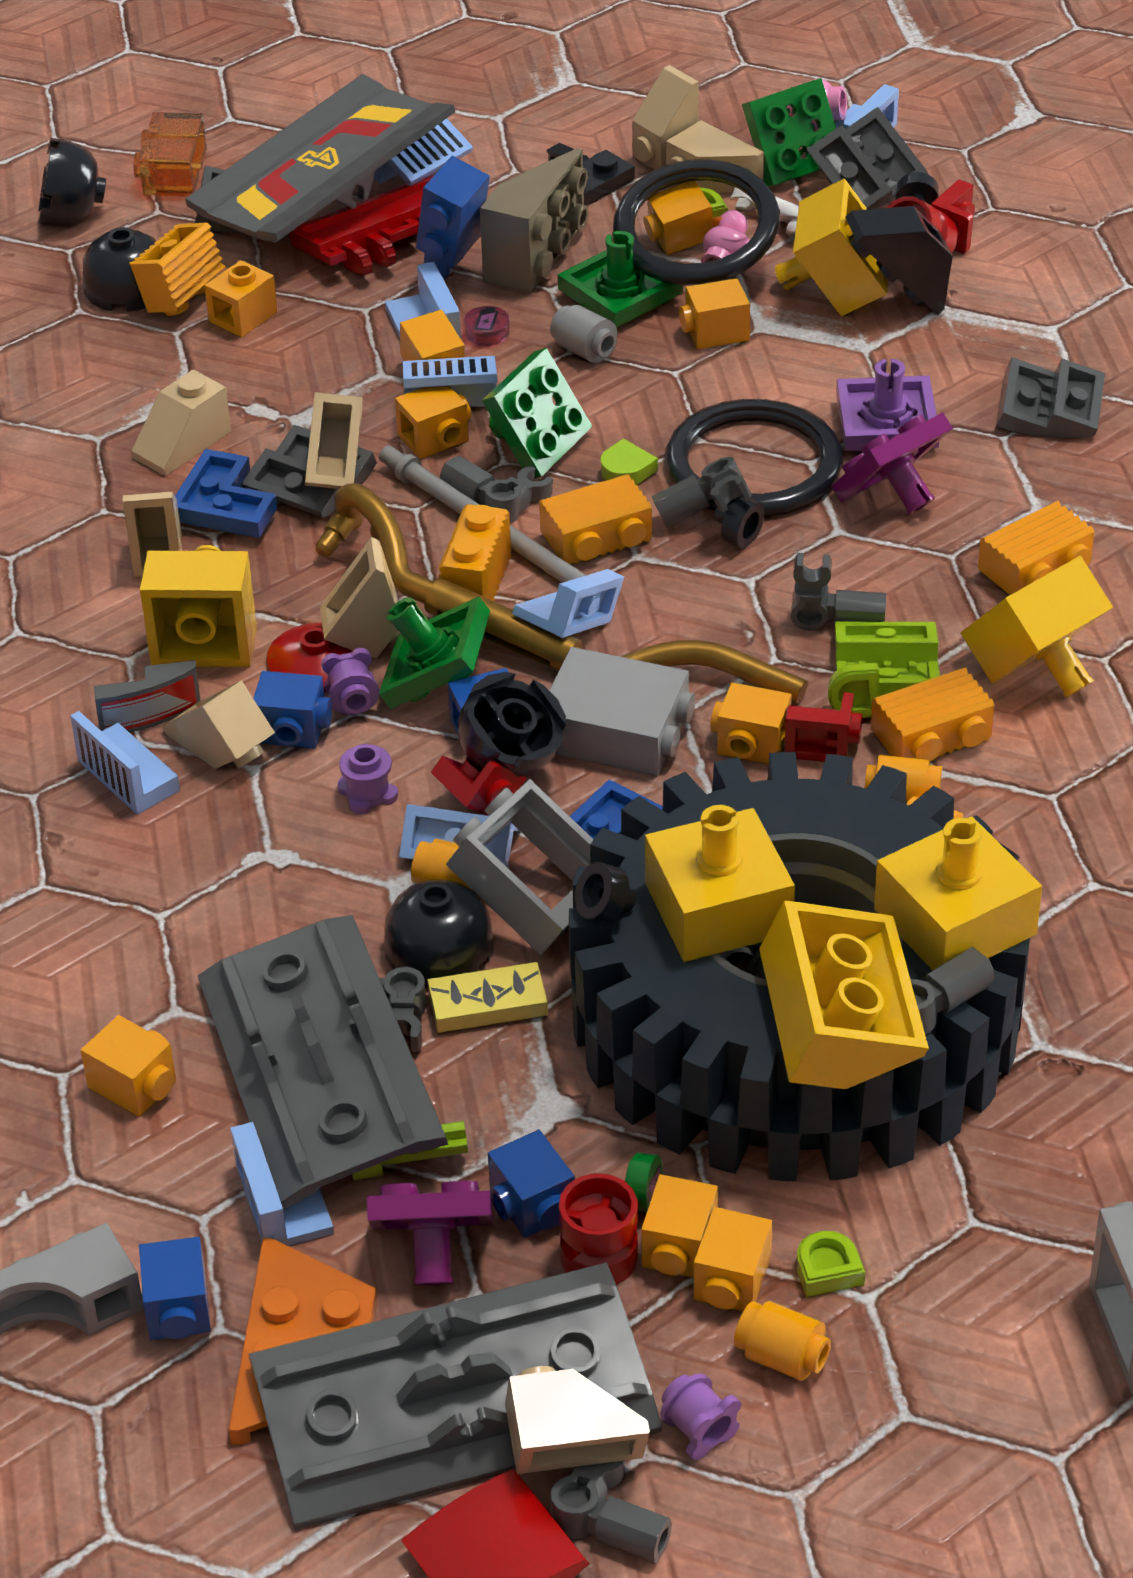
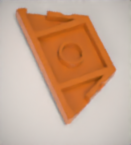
M263 1238L229 1425L231 1445H243L251 1442L250 1432L268 1426L249 1361V1354L374 1322L377 1307L375 1287L272 1238Z

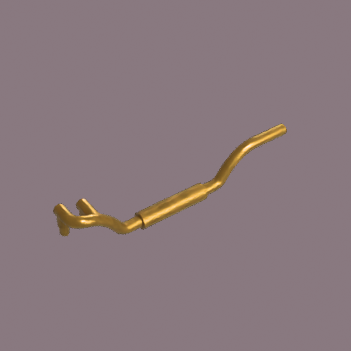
M348 483L337 490L335 494L336 511L324 527V533L316 543L315 550L320 556L324 558L331 556L339 544L346 540L350 532L362 525L363 515L371 524V537L380 541L395 589L403 595L423 603L426 612L437 616L479 596L490 609L483 638L558 672L571 647L584 649L582 648L581 640L573 636L561 638L513 615L512 609L446 579L438 578L433 581L409 569L407 550L401 529L393 513L383 500L372 490L358 483ZM678 640L658 643L620 656L668 667L676 665L711 667L760 688L792 694L791 702L795 704L801 702L808 687L807 680L737 649L708 641Z

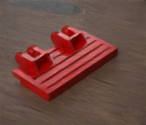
M434 175L428 176L411 186L404 185L356 203L354 209L345 207L305 222L289 233L291 245L330 266L343 262L346 269L361 276L373 272L372 261L382 266L384 265V267L394 265L397 262V254L391 243L418 234L423 187Z

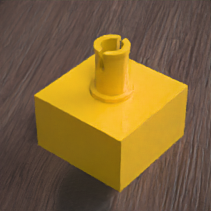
M845 178L799 201L793 248L795 257L775 266V273L779 283L782 284L787 281V283L783 284V288L787 291L812 278L841 317L887 295L888 279L878 268L877 260L871 254L864 258L849 240V236L853 233L845 216L851 211L867 210V208Z
M202 545L196 548L195 551H147L140 595L151 665L195 660L196 667H251L257 624L248 551H221L212 545Z
M1080 555L1006 597L960 632L992 684L1035 659L1038 661L1043 659L1063 690L1065 698L1094 681L1069 644L1072 641L1071 637L1111 610L1113 606Z
M713 805L702 812L701 821L645 835V884L683 962L763 942L783 901H794L795 884L754 808L736 812L729 806Z
M972 816L969 818H955L947 822L943 830L877 860L874 909L878 914L894 916L898 935L932 970H935L971 947H974L985 957L990 958L1037 935L1042 885Z

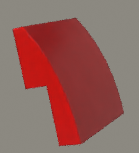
M514 1469L502 1473L458 1497L401 1540L429 1578H574L590 1564Z

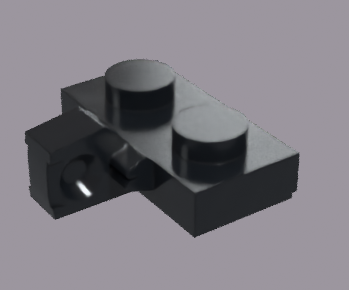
M558 143L547 149L548 161L574 149ZM608 150L599 152L591 158L583 155V168L587 169L588 173L587 184L584 189V205H588L635 179V166Z

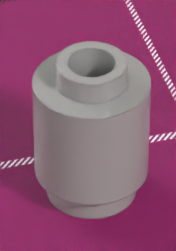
M580 305L563 306L552 318L550 332L557 344L590 362L598 363L604 360L616 347L617 328L614 322Z

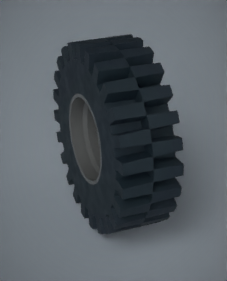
M776 752L769 753L767 780L751 782L739 757L714 762L712 792L706 794L686 772H683L663 781L662 810L640 796L621 809V834L602 828L590 844V865L595 862H601L623 869L628 876L630 889H633L636 893L634 907L630 911H623L619 918L608 924L583 918L576 909L575 891L578 880L587 867L579 866L572 885L573 908H569V949L574 1037L577 1047L586 1046L587 1072L596 1087L600 1088L614 1083L615 1110L632 1125L655 1111L657 1143L679 1155L702 1129L708 1131L709 1167L736 1174L749 1144L767 1147L769 1180L797 1181L799 1150L815 1149L822 1150L830 1180L857 1177L861 1142L868 1140L871 1141L887 1167L893 1168L914 1159L917 1126L941 1146L961 1132L964 1105L982 1113L996 1095L998 1072L1009 1074L1015 1059L1018 1031H1020L1030 938L988 958L995 976L994 983L990 987L948 1013L944 1014L940 1011L936 1014L934 1029L925 1035L929 1049L924 1057L848 1089L791 1083L788 1079L759 950L762 942L683 962L645 884L646 834L701 821L702 812L713 805L729 806L736 812L754 808L795 884L794 902L877 913L874 909L877 860L943 830L946 823L954 818V797L933 786L912 804L907 805V773L882 765L867 789L852 785L853 758L842 755H826L820 780L798 779L796 753ZM977 815L973 816L992 835L993 830ZM899 936L910 979L923 981V978L933 970Z

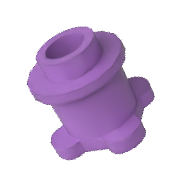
M356 648L351 653L342 655L330 653L321 661L322 669L327 673L328 677L324 682L325 690L329 694V698L332 699V707L339 713L346 715L363 713L373 707L379 698L380 690L378 684L374 679L373 673L368 668L372 658L367 649Z
M360 744L347 750L340 758L339 768L343 777L337 783L338 792L341 795L347 796L350 810L356 814L368 813L372 807L381 804L390 805L398 799V788L388 782L392 760L390 754L384 748L371 744Z
M703 1373L692 1376L682 1375L669 1384L662 1395L661 1420L669 1426L676 1425L691 1440L686 1448V1453L693 1460L703 1458L710 1449L732 1438L739 1429L740 1424L736 1418L737 1412L742 1405L741 1402L734 1395H729L722 1400L712 1390L711 1379Z

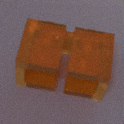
M153 112L148 129L142 130L141 152H135L133 163L135 178H141L143 195L189 196L195 192L199 179V170L202 168L207 151L203 113Z

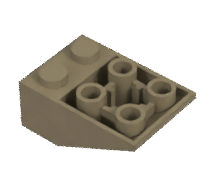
M576 148L498 184L481 205L480 227L483 282L532 293L540 281L549 276L552 265L558 257L567 252L570 242L577 232L585 228L588 220V207L584 205V189L587 184L588 173L587 169L583 168L582 149Z

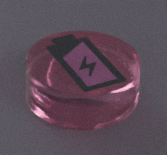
M477 307L470 310L464 318L465 335L468 340L482 346L496 345L504 341L510 334L509 315L499 307Z

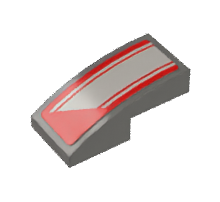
M196 661L144 666L145 680L94 686L100 730L103 731L116 723H119L128 732L156 726L174 719L201 701Z

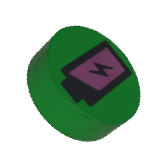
M636 1153L628 1164L625 1182L635 1192L638 1200V1213L647 1214L659 1174L663 1175V1165L659 1155Z

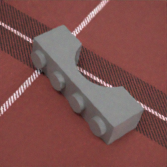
M107 1223L87 1232L75 1234L67 1241L31 1257L19 1259L11 1266L0 1270V1334L22 1323L36 1320H55L73 1325L90 1335L144 1310L138 1273Z

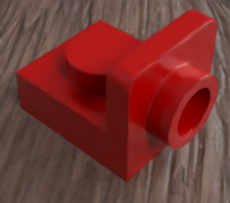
M958 179L932 202L931 206L948 215L955 223L958 236L954 250L964 254L971 246L973 216L975 212V205L972 204L974 185Z
M843 693L841 710L788 705L785 726V752H795L796 759L825 762L827 754L848 757L850 743H860L863 713L853 712L854 693Z
M442 755L431 771L466 808L488 815L485 809L505 788H508L514 794L526 781V776L517 777L509 769L494 760H490L481 771L468 758L463 763H460Z

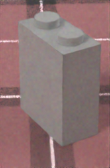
M571 647L549 690L558 699L566 715L563 741L556 755L658 776L666 757L673 758L677 752L681 724H689L693 716L695 694L689 692V671Z

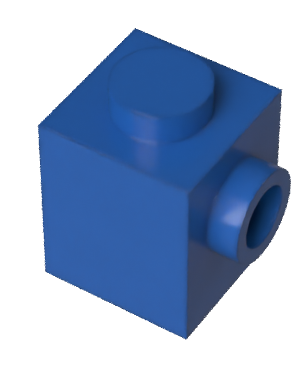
M270 671L261 672L253 699L275 733L260 744L316 748L322 728H329L332 719V699L324 697L323 677Z
M540 1129L488 1152L490 1194L498 1215L504 1221L511 1219L524 1238L543 1229L557 1227L559 1225L560 1195L566 1186L575 1180V1176Z
M200 1236L139 1244L143 1305L150 1340L164 1338L181 1339L194 1334L211 1332L206 1272Z

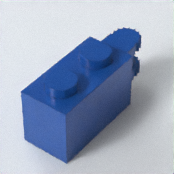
M451 156L423 187L416 249L425 253L424 263L435 262L443 280L449 275L451 267L454 268L481 237L480 207L487 199L490 175L454 156Z

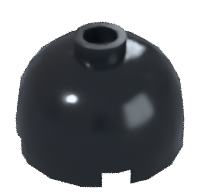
M50 138L47 149L49 160L46 166H44L40 193L38 223L70 226L80 223L91 213L94 202L103 203L106 178L98 177L97 161L92 153L82 145L67 140Z
M120 227L105 233L91 243L83 258L84 293L91 304L109 311H113L112 304H126L127 312L146 308L129 262L135 261L134 258L139 257V254L144 253V250L154 245L156 240L152 236L138 230Z
M509 672L487 675L473 686L461 709L458 719V736L467 758L481 771L490 760H494L509 769L517 777L532 776L544 768L554 758L563 741V730L566 726V715L558 699L543 684L532 680L530 685L522 681L513 680L516 674Z
M439 879L426 880L412 885L398 895L386 915L384 926L386 960L392 970L400 967H410L420 971L424 976L426 988H428V979L480 971L479 966L486 961L487 957L490 961L494 953L492 921L489 911L481 898L462 883Z

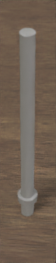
M391 445L385 446L380 451L379 460L394 470L396 478L404 483H414L458 514H461L463 507L467 504L480 505L422 467L421 460L413 454L404 455ZM510 525L512 550L562 583L586 576Z

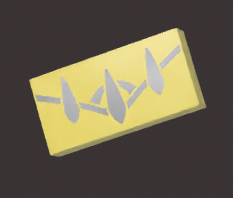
M537 962L428 979V992L437 1033L548 1015V1002Z

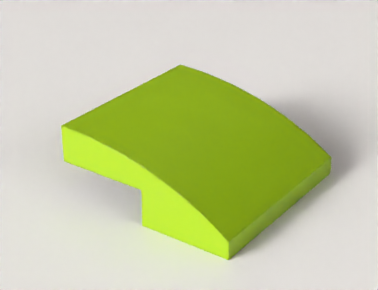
M835 621L836 671L843 666L851 664L878 663L880 696L940 676L938 666L939 642L936 622Z

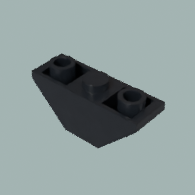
M914 206L854 210L845 216L853 233L849 236V240L864 258L871 254L877 260L878 268L889 281L900 280L904 284V291L917 306L925 303L937 315L945 309L953 255L940 230Z

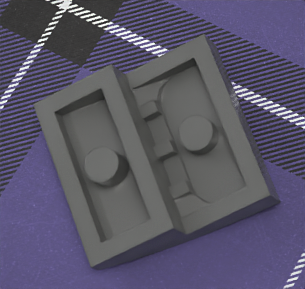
M878 107L846 129L843 125L839 126L807 149V153L831 185L845 178L867 209H878L894 200L896 185L903 176L913 172L928 174V171Z
M1012 357L1005 370L996 427L1026 435L1062 439L1095 436L1099 424L1105 373L1065 359H1061L1056 371L1053 372Z
M297 425L292 426L276 452L265 448L242 482L243 488L276 494V501L322 518L336 510L335 494L338 489L305 486L311 430ZM358 448L354 483L362 484L377 464L372 451Z

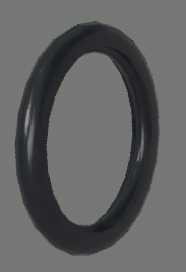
M712 159L684 160L667 164L649 172L629 188L622 197L615 212L613 232L625 231L634 236L633 267L644 275L665 283L683 286L699 285L727 280L745 272L760 261L772 246L779 230L780 209L772 191L761 178L748 169L730 162ZM706 180L721 182L740 189L755 203L758 212V226L754 236L736 252L714 261L684 264L664 260L644 249L638 241L635 232V218L640 207L657 192L675 184Z
M738 399L705 407L687 417L674 430L665 448V465L674 484H677L692 475H695L696 479L700 478L693 472L688 462L689 449L699 436L713 428L742 421H766L785 425L809 437L817 445L820 452V463L816 472L802 483L782 491L764 494L752 493L750 499L764 506V517L798 510L823 497L837 481L843 466V449L835 432L823 419L804 408L787 402L769 399ZM737 498L731 500L727 505L730 506ZM711 499L708 501L710 506L707 508L715 510L717 505Z

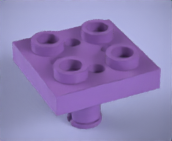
M882 359L875 364V378L837 379L836 396L845 451H862L861 448L882 434H886L891 439L899 434L897 430L902 425L919 415H922L926 421L937 416L930 376H904L905 366L896 359H891L889 375V373H886L887 361ZM939 442L932 448H939Z

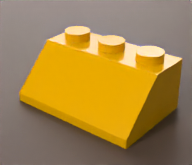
M784 900L759 950L789 1082L848 1089L924 1057L929 1047L894 916Z

